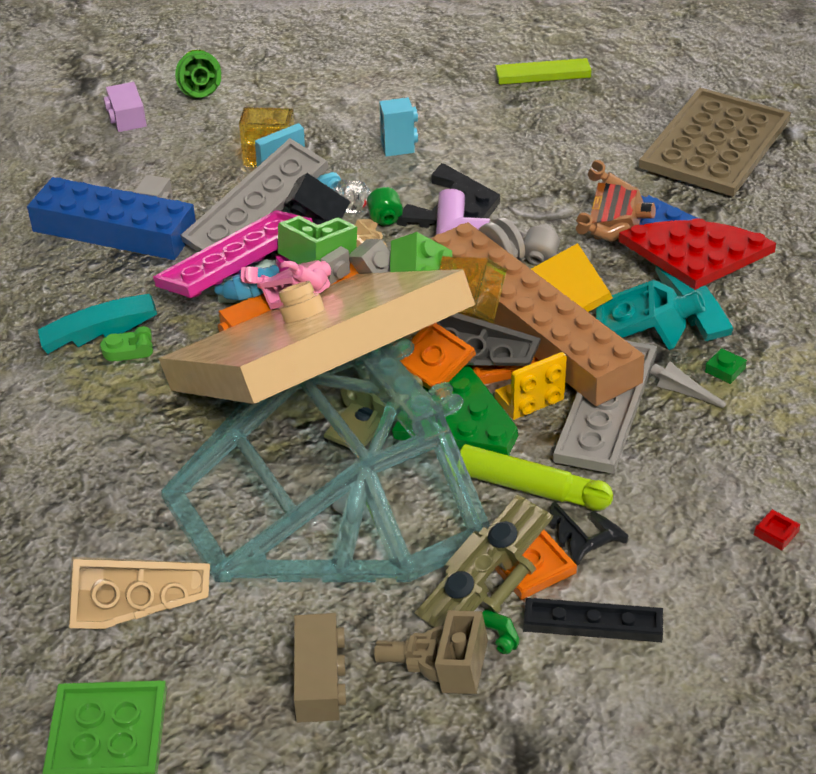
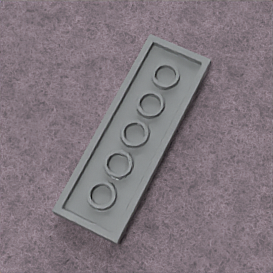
M289 138L181 234L182 241L199 252L275 210L282 211L286 207L284 203L296 180L306 173L317 179L329 168L327 160Z
M627 341L644 354L643 383L598 406H595L577 392L554 450L553 462L615 474L657 354V346Z

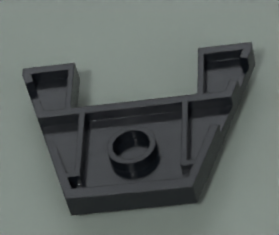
M441 163L431 175L432 184L457 189L464 193V217L489 218L500 204L499 193L446 164ZM407 204L403 208V214L398 217L397 225L407 226V222L419 223L420 227L429 228L432 224H437L438 204L433 210Z

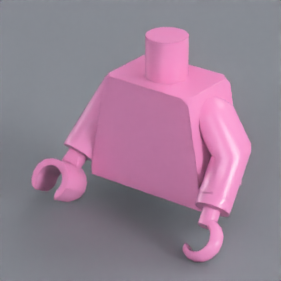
M316 260L296 264L293 261H284L280 267L282 269L284 267L289 268L272 277L265 275L258 277L257 267H241V281L247 284H257V287L262 289L270 309H276L283 305L280 300L279 291L289 286L310 281L314 288V293H321L330 286L328 276L331 275V267L326 261Z

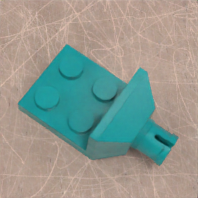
M651 280L612 295L613 299L596 308V319L622 338L655 327L668 350H671L676 346L686 328V318L690 315L706 311L703 296L698 289L686 295L677 296L673 288Z

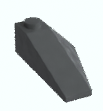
M460 313L436 322L475 348L476 355L466 365L528 366L531 364L541 342V338Z

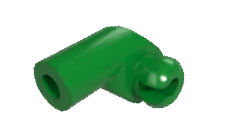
M484 610L482 614L485 627L497 631L499 638L495 641V645L498 646L497 650L506 655L510 654L512 650H516L520 639L512 620L496 612Z

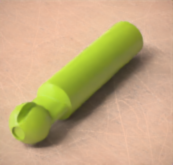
M467 444L462 447L458 457L457 474L559 502L567 501L582 505L592 511L606 509L613 500L612 488L602 480L583 478L572 475L569 471Z

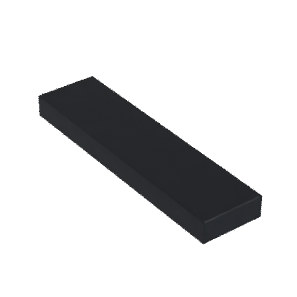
M526 597L523 632L662 643L663 608Z

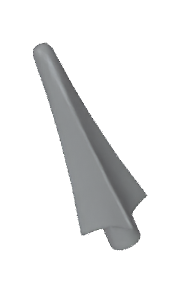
M669 362L666 368L656 363L653 365L650 374L659 378L657 387L679 392L720 408L726 406L723 400L700 386L672 362Z

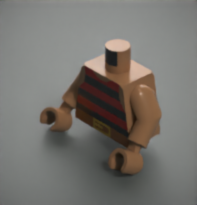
M599 160L593 161L591 165L593 169L589 170L588 177L592 181L600 179L603 181L598 183L591 215L580 213L576 219L578 223L576 231L579 234L584 235L590 231L595 239L614 242L619 239V232L627 230L634 225H639L641 219H654L656 208L653 202L644 203L638 188L610 172L608 174L605 173L603 162Z

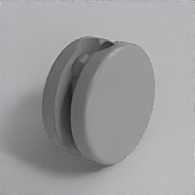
M501 217L479 228V231L519 261H523L525 256L524 241L513 222Z

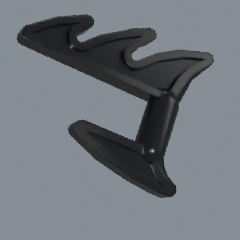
M553 502L551 505L550 514H552L553 519L550 521V527L555 529L557 524L560 523V547H565V543L571 538L570 554L576 565H579L583 557L591 550H595L611 541L628 542L627 533L612 521L594 511L590 513V520L601 532L588 537L556 502Z

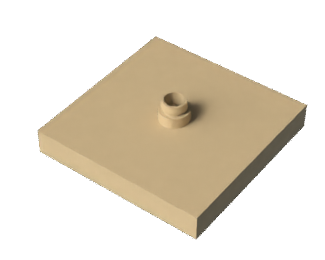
M464 270L360 273L330 285L329 288L321 293L313 292L314 288L310 281L301 282L279 291L280 300L283 303L279 308L158 359L171 391L255 404L474 306L475 302Z

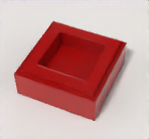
M772 509L755 527L754 536L782 551L799 533L801 524Z

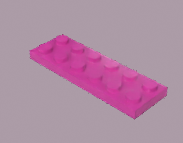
M275 210L153 276L155 286L186 296L187 298L197 297L210 286L222 283L226 277L240 273L241 267H246L253 262H259L269 253L278 251V223L300 215ZM301 216V217H303V218H305V219H307V220L313 222V221H312V218H308V217Z

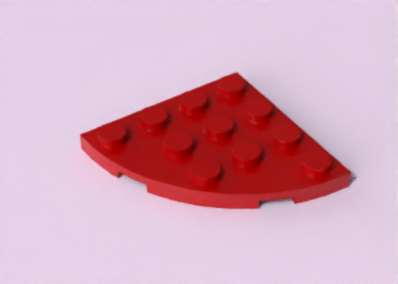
M699 218L634 225L627 230L619 232L620 243L694 290L775 253L776 243L766 238L762 233H754L726 224L706 222Z

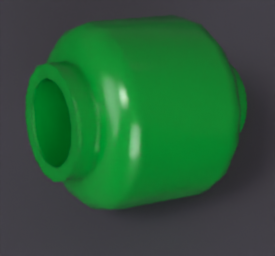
M376 188L367 197L366 204L371 220L378 223V225L388 226L397 222L398 217L403 214L399 194L393 188Z

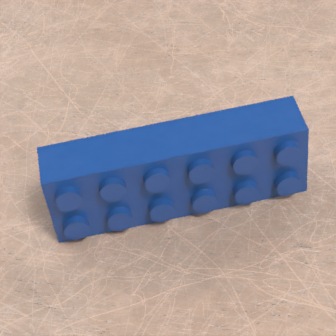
M52 177L27 206L33 232L175 260L186 245L182 241L181 234L196 222L194 205L191 203Z

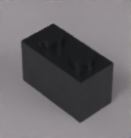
M306 173L296 180L284 205L290 209L292 214L312 218L313 223L319 225L337 217L342 219L351 201L309 173Z

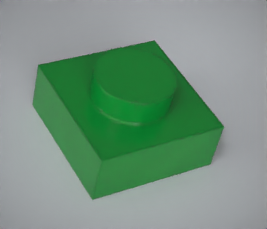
M721 348L706 363L705 372L731 384L746 369L747 360Z

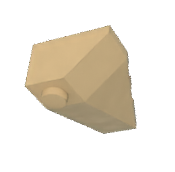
M72 557L69 628L106 629L129 620L139 619L149 614L208 598L210 563Z

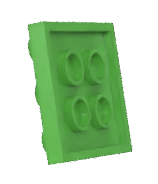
M165 680L58 684L42 774H157L167 694Z

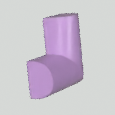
M445 189L439 192L436 235L467 222L479 230L482 225L490 222V218L464 217V193L457 189Z

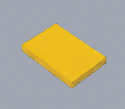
M578 243L531 268V270L587 312L613 299L610 291Z

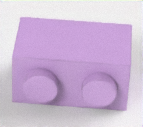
M134 82L106 87L107 97H103L105 108L108 111L110 123L116 124L118 132L147 127L144 106Z

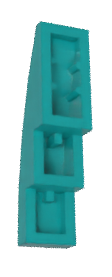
M656 266L655 271L662 284L673 288L677 296H683L694 291L693 288ZM706 285L698 288L703 296L706 311L688 316L687 320L690 325H697L705 341L731 335L734 328L720 304Z
M150 293L94 305L64 316L38 329L41 347L49 354L71 341L77 347H80L102 334L107 337L114 333H124L157 315V310Z

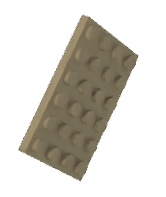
M699 87L639 159V168L734 197L788 124L791 112Z

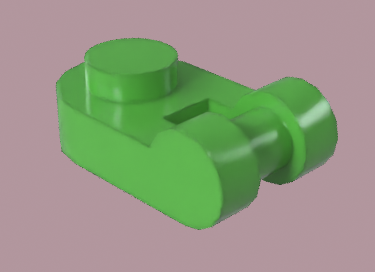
M141 326L135 332L108 335L100 344L103 358L108 361H123L151 356L153 353L152 331L146 326Z

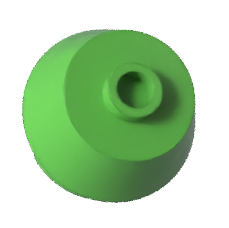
M192 51L184 55L178 62L175 79L183 93L193 98H203L212 94L220 85L221 67L217 59L210 53Z

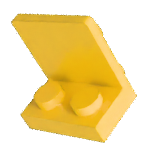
M560 352L513 371L511 374V384L496 389L495 399L513 420L564 400L567 356Z

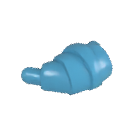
M276 265L265 268L257 267L258 277L261 275L272 277L279 273V267ZM241 271L240 274L232 277L233 280H228L223 285L218 284L214 288V292L217 295L239 301L263 294L262 289L258 288L257 284H247L241 281Z

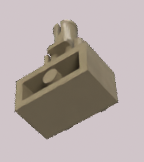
M448 610L444 626L435 627L426 633H413L406 641L377 640V646L374 649L375 661L377 663H406L408 672H421L427 679L439 682L442 693L477 694L488 643L482 611Z

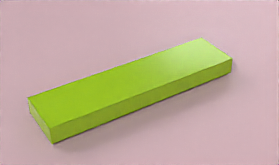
M587 58L495 65V73L500 85L590 78L592 72Z

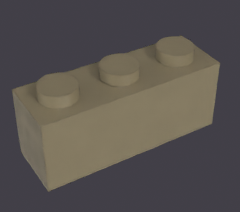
M336 613L294 615V705L297 723L340 720V706L346 705L345 683L339 684V676H346L345 655H338V648H345L344 627H337Z

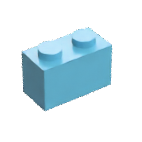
M409 97L379 101L381 145L385 156L415 153L414 143L418 142L417 128H414V122L418 121L416 106L412 107Z

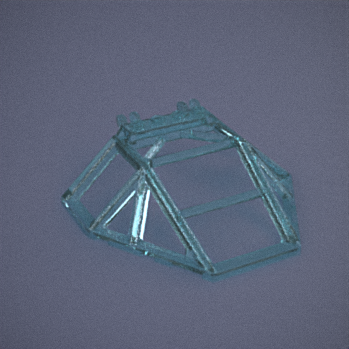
M402 337L255 404L241 402L161 490L163 501L202 562L210 563V574L215 582H232V578H277L278 582H302V578H322L323 582H376V578H396V582H411L443 567L474 531L480 532L483 527L487 529L490 526L445 418L453 414V412L459 411L464 401L460 395L452 394L453 387L448 382L433 385L427 393L399 361L413 353L415 346L412 341ZM354 367L363 379L333 374ZM316 385L376 394L386 405L368 450ZM302 387L358 460L296 506L247 439V436L293 393ZM396 417L411 435V438L383 449ZM238 446L285 515L226 557L186 496V493L192 491V487ZM434 449L467 530L410 555L377 473ZM347 493L332 560H267L266 553ZM365 505H367L389 560H353Z

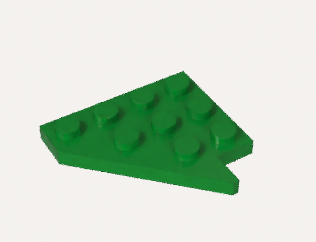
M465 365L437 395L425 386L419 392H414L392 429L394 439L456 449H462L467 444L505 455L510 454L518 438V429L515 423L469 365Z

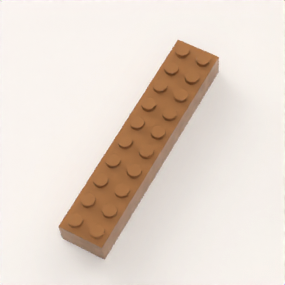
M469 222L460 224L451 230L430 238L452 250V270H464L475 302L473 307L496 325L541 338L539 347L534 355L539 361L563 352L567 356L565 382L592 404L598 406L643 383L644 354Z

